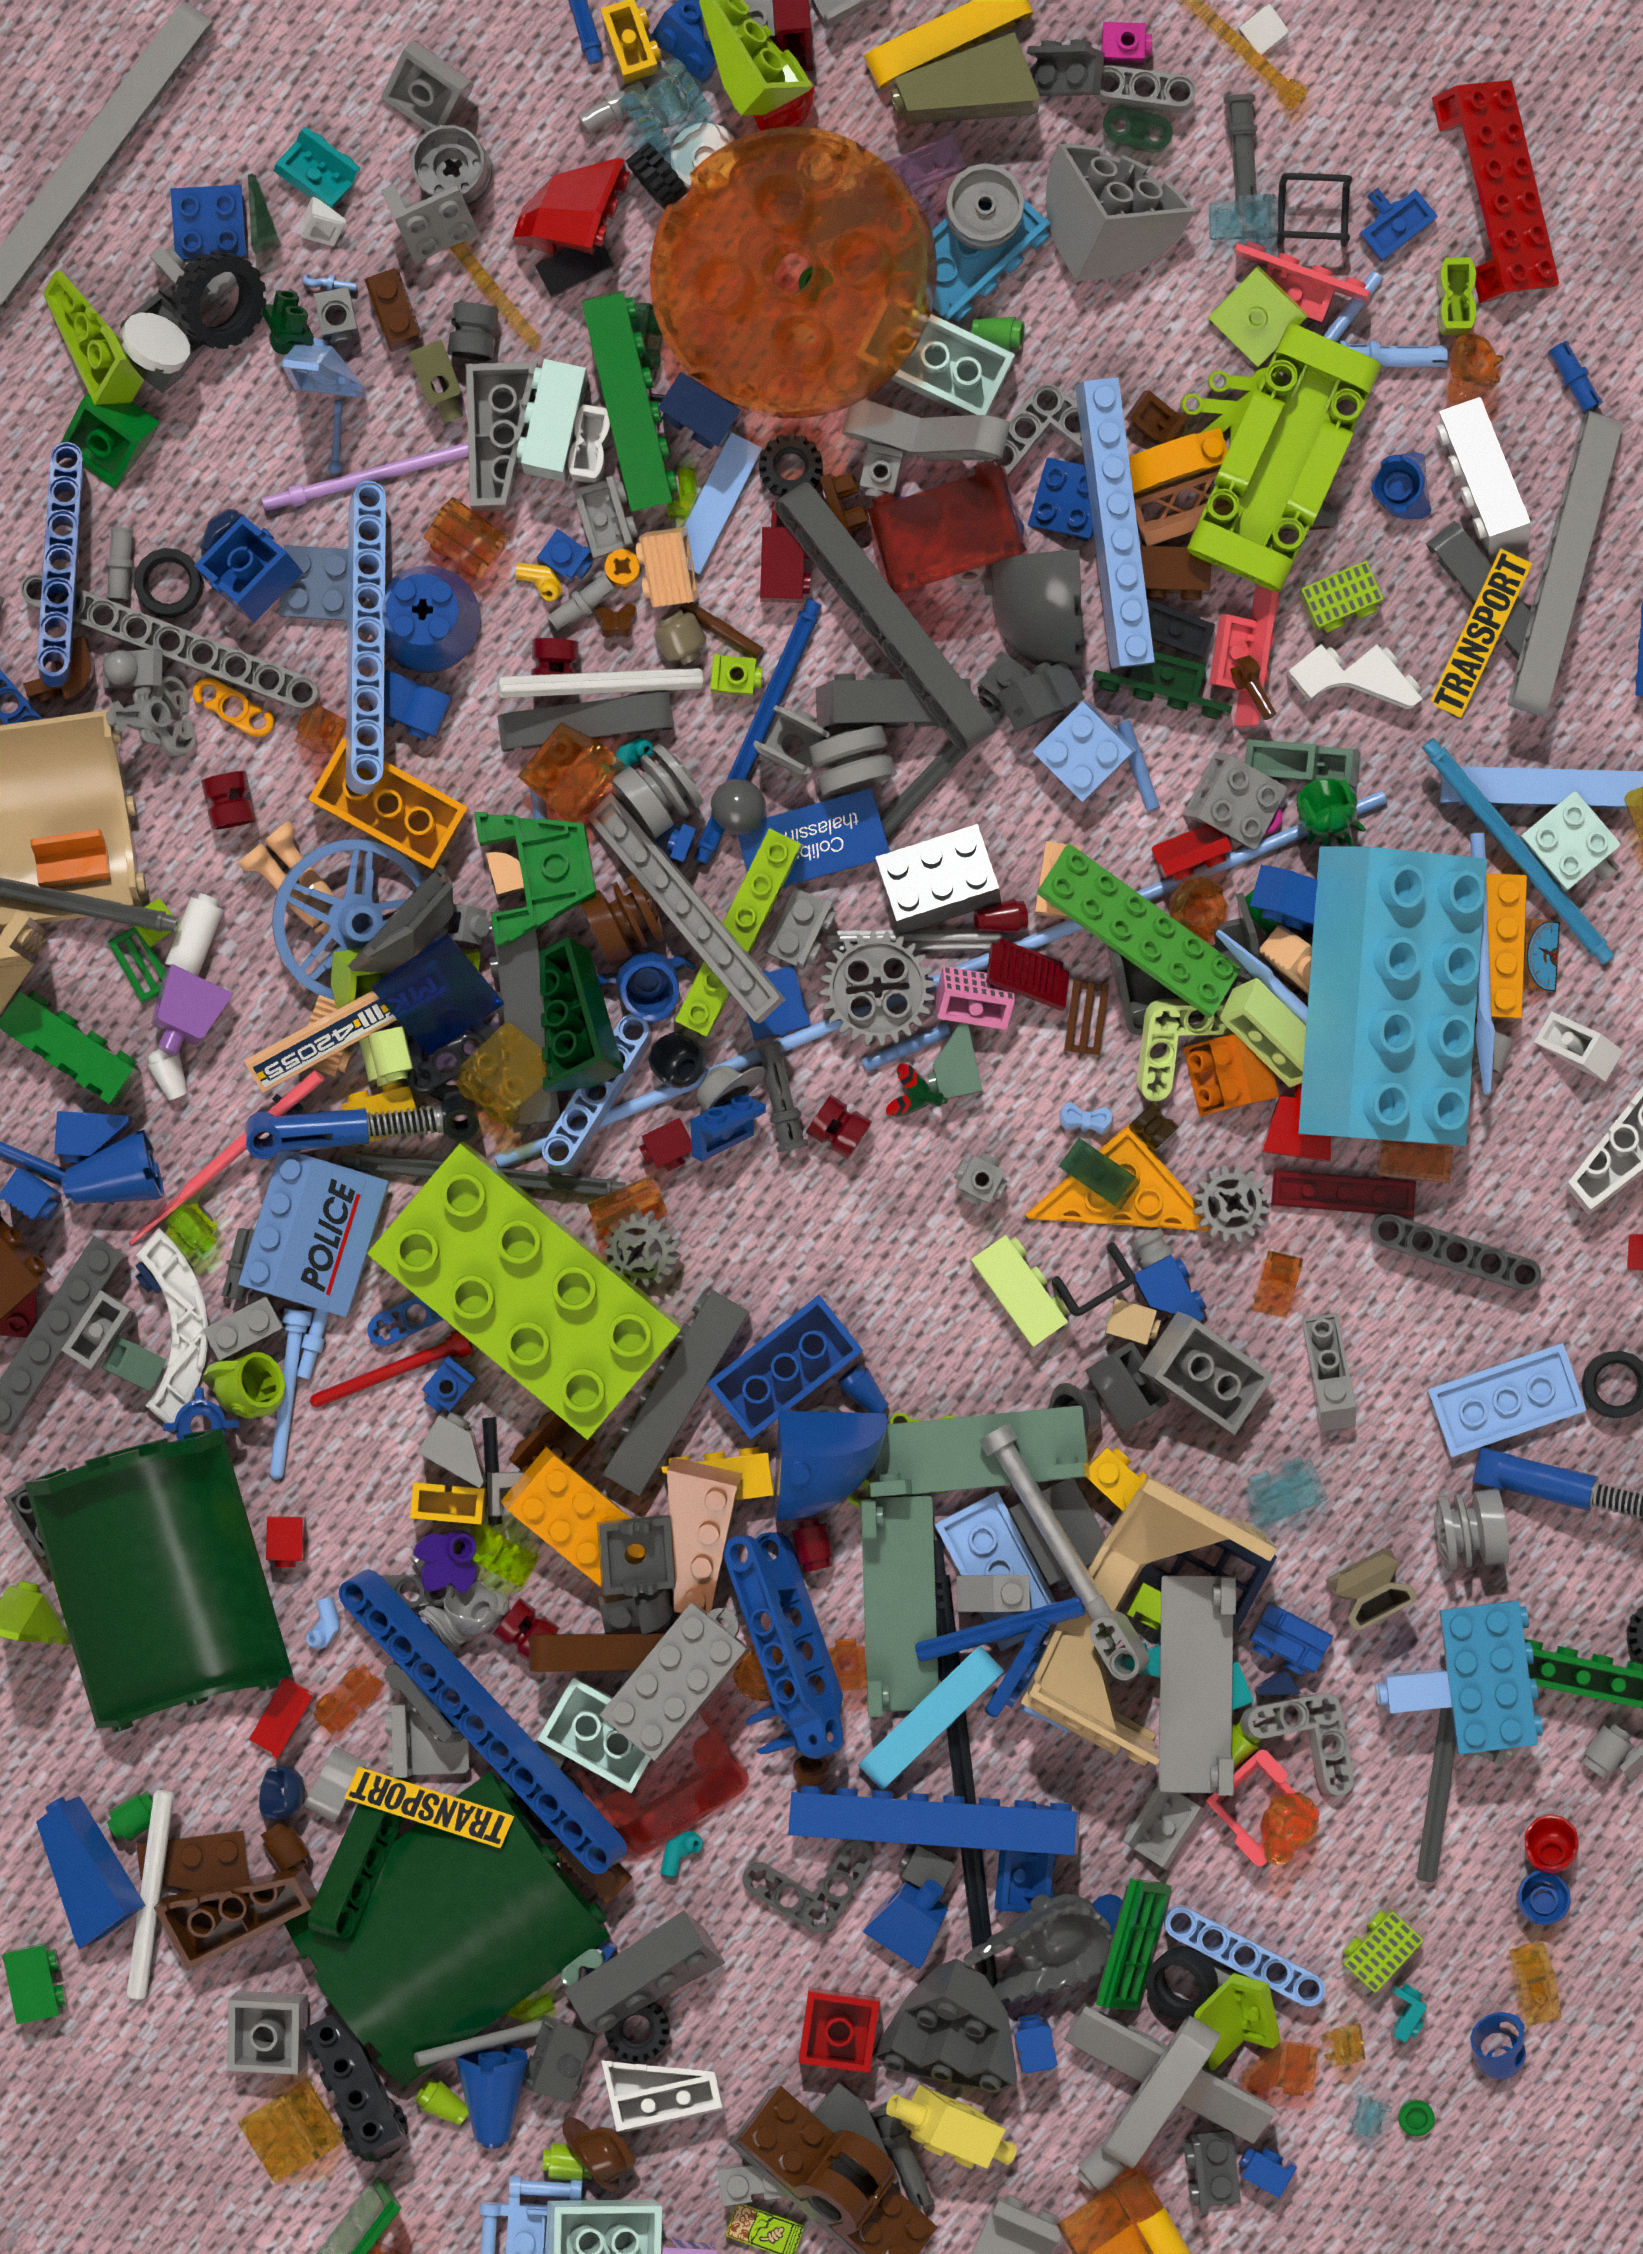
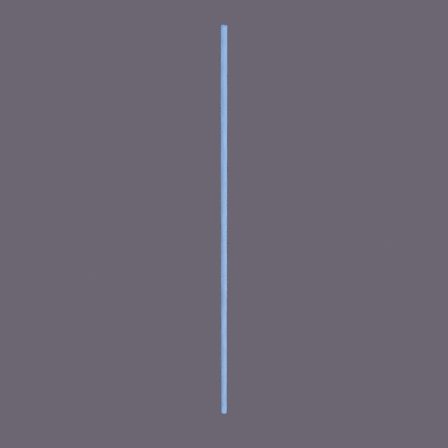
M1381 790L1359 799L1356 806L1357 816L1387 804L1383 791ZM1301 824L1262 839L1257 849H1250L1245 846L1226 854L1227 861L1217 866L1207 868L1205 863L1192 868L1194 875L1183 880L1174 882L1173 877L1136 892L1147 900L1152 901L1307 837L1309 832ZM1069 919L1013 943L1033 950L1084 928L1074 920ZM989 953L953 968L977 972L988 968ZM941 972L925 979L935 982V986L926 989V993L937 989ZM906 986L899 990H907L910 986ZM892 996L886 1003L887 1009L905 1003L906 1000L901 996ZM870 1002L851 1009V1011L857 1017H865L871 1012L872 1007ZM826 1019L771 1043L780 1042L781 1053H784L839 1030L843 1022L839 1020L830 1023L829 1019ZM756 1048L705 1069L696 1083L689 1087L680 1089L666 1085L613 1107L609 1110L598 1129L699 1088L709 1071L715 1067L729 1066L738 1072L762 1062L760 1050ZM586 1118L570 1125V1129L574 1131L584 1129L588 1119ZM548 1135L494 1156L498 1167L505 1168L541 1153Z

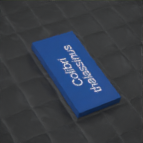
M873 788L767 817L760 828L749 835H738L747 871L769 828L803 844L783 888L876 862L875 857L890 852Z

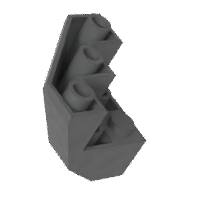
M954 1959L937 1966L909 1993L872 2053L873 2057L883 2062L884 2067L894 2072L994 2093L1016 2086L1018 2080L1008 2012L987 1978L972 1967H966L965 1963L959 1959Z

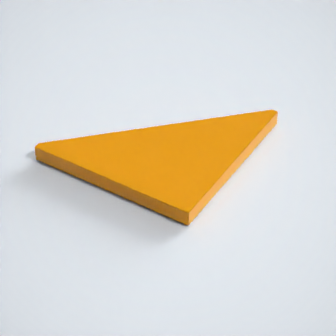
M1129 1124L1025 1214L1028 1219L1199 1231H1209L1210 1229L1207 1225L1201 1228L1197 1226L1202 1220V1216L1193 1215L1192 1210L1199 1207V1204L1192 1200V1196Z

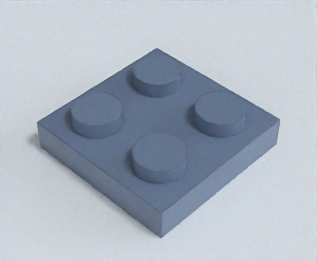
M284 545V550L291 556L303 573L280 596L279 616L347 621L348 549Z

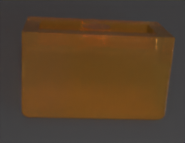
M648 1175L587 1203L603 1240L604 1236L610 1231L608 1227L613 1222L641 1210L643 1216H645L650 1210H653L655 1219L666 1214L668 1211L652 1175Z

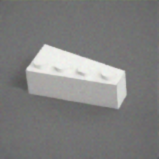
M1481 398L1440 411L1439 425L1435 426L1437 436L1442 446H1448L1451 455L1448 457L1450 469L1454 477H1459L1462 486L1460 488L1462 499L1466 508H1470L1473 525L1478 538L1481 539L1487 559L1489 561L1495 559L1500 548L1509 553L1527 548L1529 546L1530 520Z
M1643 1087L1637 1092L1626 1109L1568 1181L1567 1190L1588 1215L1643 1173Z

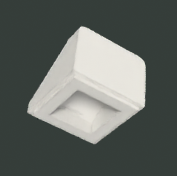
M1270 4L1263 7L1239 27V30L1258 57L1282 42L1289 35V30Z
M312 197L301 219L300 237L334 246L346 224V219L321 200Z

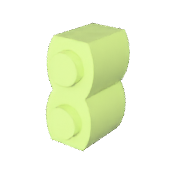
M403 1026L378 1031L359 1040L369 1082L376 1081L377 1086L381 1087L408 1078L406 1072L412 1070L413 1065Z

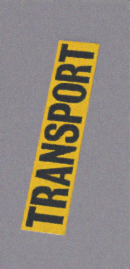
M1500 548L1431 698L1436 707L1462 718L1533 563Z
M359 1766L345 1795V1799L500 1849L514 1818L512 1815Z

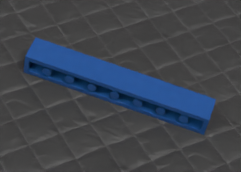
M801 1785V1793L791 1792L788 1835L1078 1855L1080 1812L1072 1811V1804L1050 1803V1810L1036 1809V1801L1015 1800L1014 1807L1000 1806V1799L979 1798V1804L974 1805L964 1804L965 1797L943 1795V1802H930L929 1794L908 1793L907 1800L893 1799V1792L872 1790V1797H858V1789L836 1788V1795L822 1794V1787Z

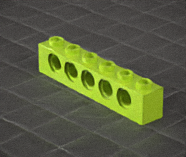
M770 828L723 921L726 928L749 955L803 847V844ZM705 961L688 992L675 1022L709 1037L731 992Z

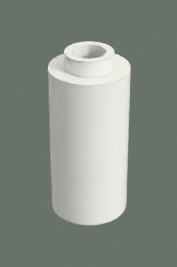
M202 893L199 894L198 899L190 897L165 964L169 966L174 964L199 976L224 911L218 907L220 900Z

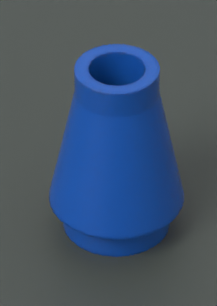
M860 1363L850 1368L838 1380V1383L842 1386L841 1391L868 1413H881L889 1405L869 1368L864 1369Z

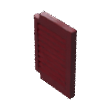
M1002 938L998 939L997 944L994 942L991 944L986 977L987 983L1060 1011L1066 1008L1069 971L1063 969L1064 962Z

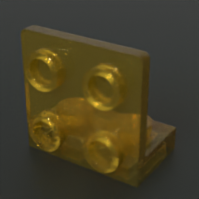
M308 2078L279 2098L238 2121V2125L273 2182H277L319 2159L345 2140Z

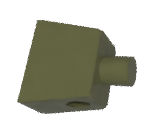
M442 339L408 352L428 405H437L443 423L462 417L463 414L456 395L462 394ZM437 376H443L448 387L443 393H437L432 383V380Z

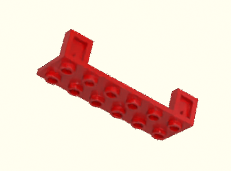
M1512 81L1456 85L1432 97L1439 131H1450L1459 126L1463 128L1493 260L1475 267V285L1479 302L1494 301L1512 292L1558 286L1557 270Z

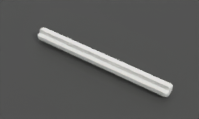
M699 668L504 676L498 678L497 690L501 698L692 690L702 688L704 677L702 670Z
M157 1790L153 1796L140 1896L146 1906L138 1911L127 1988V1996L137 2000L145 1999L148 1991L158 1918L153 1907L160 1901L174 1800L173 1792L167 1790Z

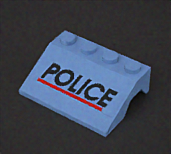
M294 1151L279 1152L238 1285L348 1318L390 1181Z

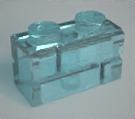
M1301 1456L1281 1463L1283 1470L1270 1475L1269 1471L1265 1470L1248 1478L1250 1484L1243 1488L1260 1527L1269 1525L1328 1499L1311 1459L1303 1461Z

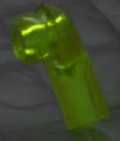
M689 467L678 470L680 501L673 500V502L667 503L668 518L671 520L681 518L682 521L688 518L697 496L696 471Z
M546 1993L533 2001L525 1998L505 2014L528 2023L556 2009L549 1993Z

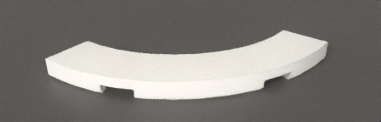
M158 1228L135 1255L147 1266L162 1288L170 1313L171 1346L168 1362L161 1381L145 1403V1406L165 1423L175 1422L179 1410L194 1398L195 1388H197L201 1379L208 1348V1339L203 1329L208 1327L202 1292L194 1272L174 1242Z

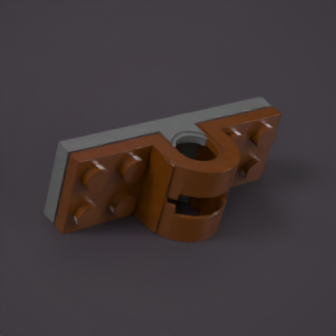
M781 2085L768 2090L729 2143L732 2148L850 2254H919L937 2229V2226L891 2185L896 2179V2170L890 2158L878 2146L852 2131L839 2130L832 2132Z

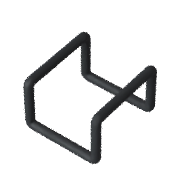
M1283 173L1279 181L1277 243L1283 244L1285 238L1340 240L1341 246L1346 247L1350 240V235L1348 234L1349 188L1353 180L1350 175ZM1287 180L1344 182L1342 187L1341 233L1284 231Z
M1114 1242L1108 1243L1106 1248L1125 1277V1280L1083 1306L1078 1307L1059 1276L1052 1278V1283L1073 1315H1083L1134 1283L1135 1274Z

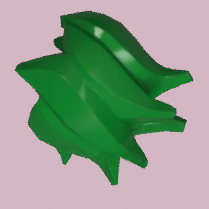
M1334 778L1314 780L1304 786L1303 790L1297 795L1298 820L1304 829L1309 832L1308 845L1317 836L1322 840L1324 846H1331V837L1333 835L1340 845L1343 844V838L1349 846H1354L1351 828L1363 832L1366 831V828L1357 819L1358 811L1356 806L1358 800L1346 779L1342 781Z

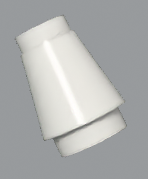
M158 1049L146 1055L149 1062L146 1066L164 1094H166L168 1100L188 1093L180 1053L177 1056H172Z

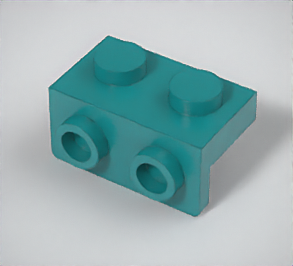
M303 127L298 134L296 142L276 162L273 171L310 199L315 197L331 209H334L355 185L360 167L355 164L350 156L342 154L328 144L323 136L312 132L307 127Z

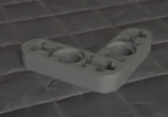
M848 1841L843 1846L815 1893L764 1862H753L745 1868L742 1876L743 1884L751 1894L815 1933H823L834 1925L873 1860V1850L866 1841ZM859 1846L865 1848L863 1855L867 1860L864 1863L858 1861L852 1871L859 1874L856 1879H853L848 1872L837 1869V1866L842 1862L846 1867L851 1860L850 1854L847 1853L850 1848L856 1850ZM760 1869H764L766 1871V1880L773 1884L775 1877L782 1880L775 1888L772 1898L765 1895L770 1890L768 1887L759 1884L755 1888L751 1885L752 1878L749 1876L751 1871L758 1872ZM842 1876L848 1881L849 1888L844 1895L835 1896L829 1892L828 1882L832 1877ZM785 1887L795 1888L799 1893V1901L793 1907H785L779 1902V1892ZM820 1893H823L830 1901L840 1903L836 1910L831 1905L829 1906L825 1914L829 1919L826 1924L820 1922L815 1926L811 1923L813 1917L809 1914L812 1909L818 1911L824 1903V1900L818 1899Z

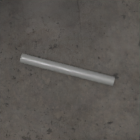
M543 2020L414 2053V2060L417 2067L535 2037L539 2033Z

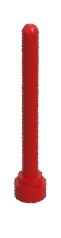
M451 1331V1336L446 1337L443 1343L313 1394L310 1397V1404L316 1408L449 1355L452 1357L459 1355L460 1358L466 1357L474 1353L471 1341L459 1331Z

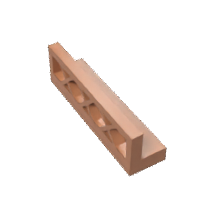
M1221 467L1134 496L1137 526L1141 538L1147 546L1195 530L1208 500L1201 501L1203 497H1210L1211 494L1207 493V490L1212 480L1216 479ZM1203 484L1200 489L1195 487L1197 485ZM1189 489L1197 493L1195 500L1189 507L1181 508L1173 504L1180 491ZM1169 495L1167 500L1162 499V497ZM1218 500L1213 504L1214 511L1219 515L1224 516L1232 512V506L1225 500ZM1151 501L1164 505L1157 518L1144 521L1140 505ZM1170 508L1175 510L1174 512L1168 513Z

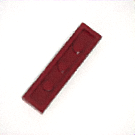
M1274 1169L1271 1205L1414 1217L1416 1181Z

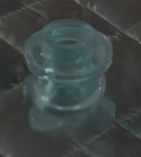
M1356 2094L1355 2099L1359 2101L1354 2118H1350L1348 2121L1355 2125L1353 2132L1369 2138H1373L1375 2132L1382 2134L1383 2130L1380 2128L1385 2113H1391L1393 2107Z

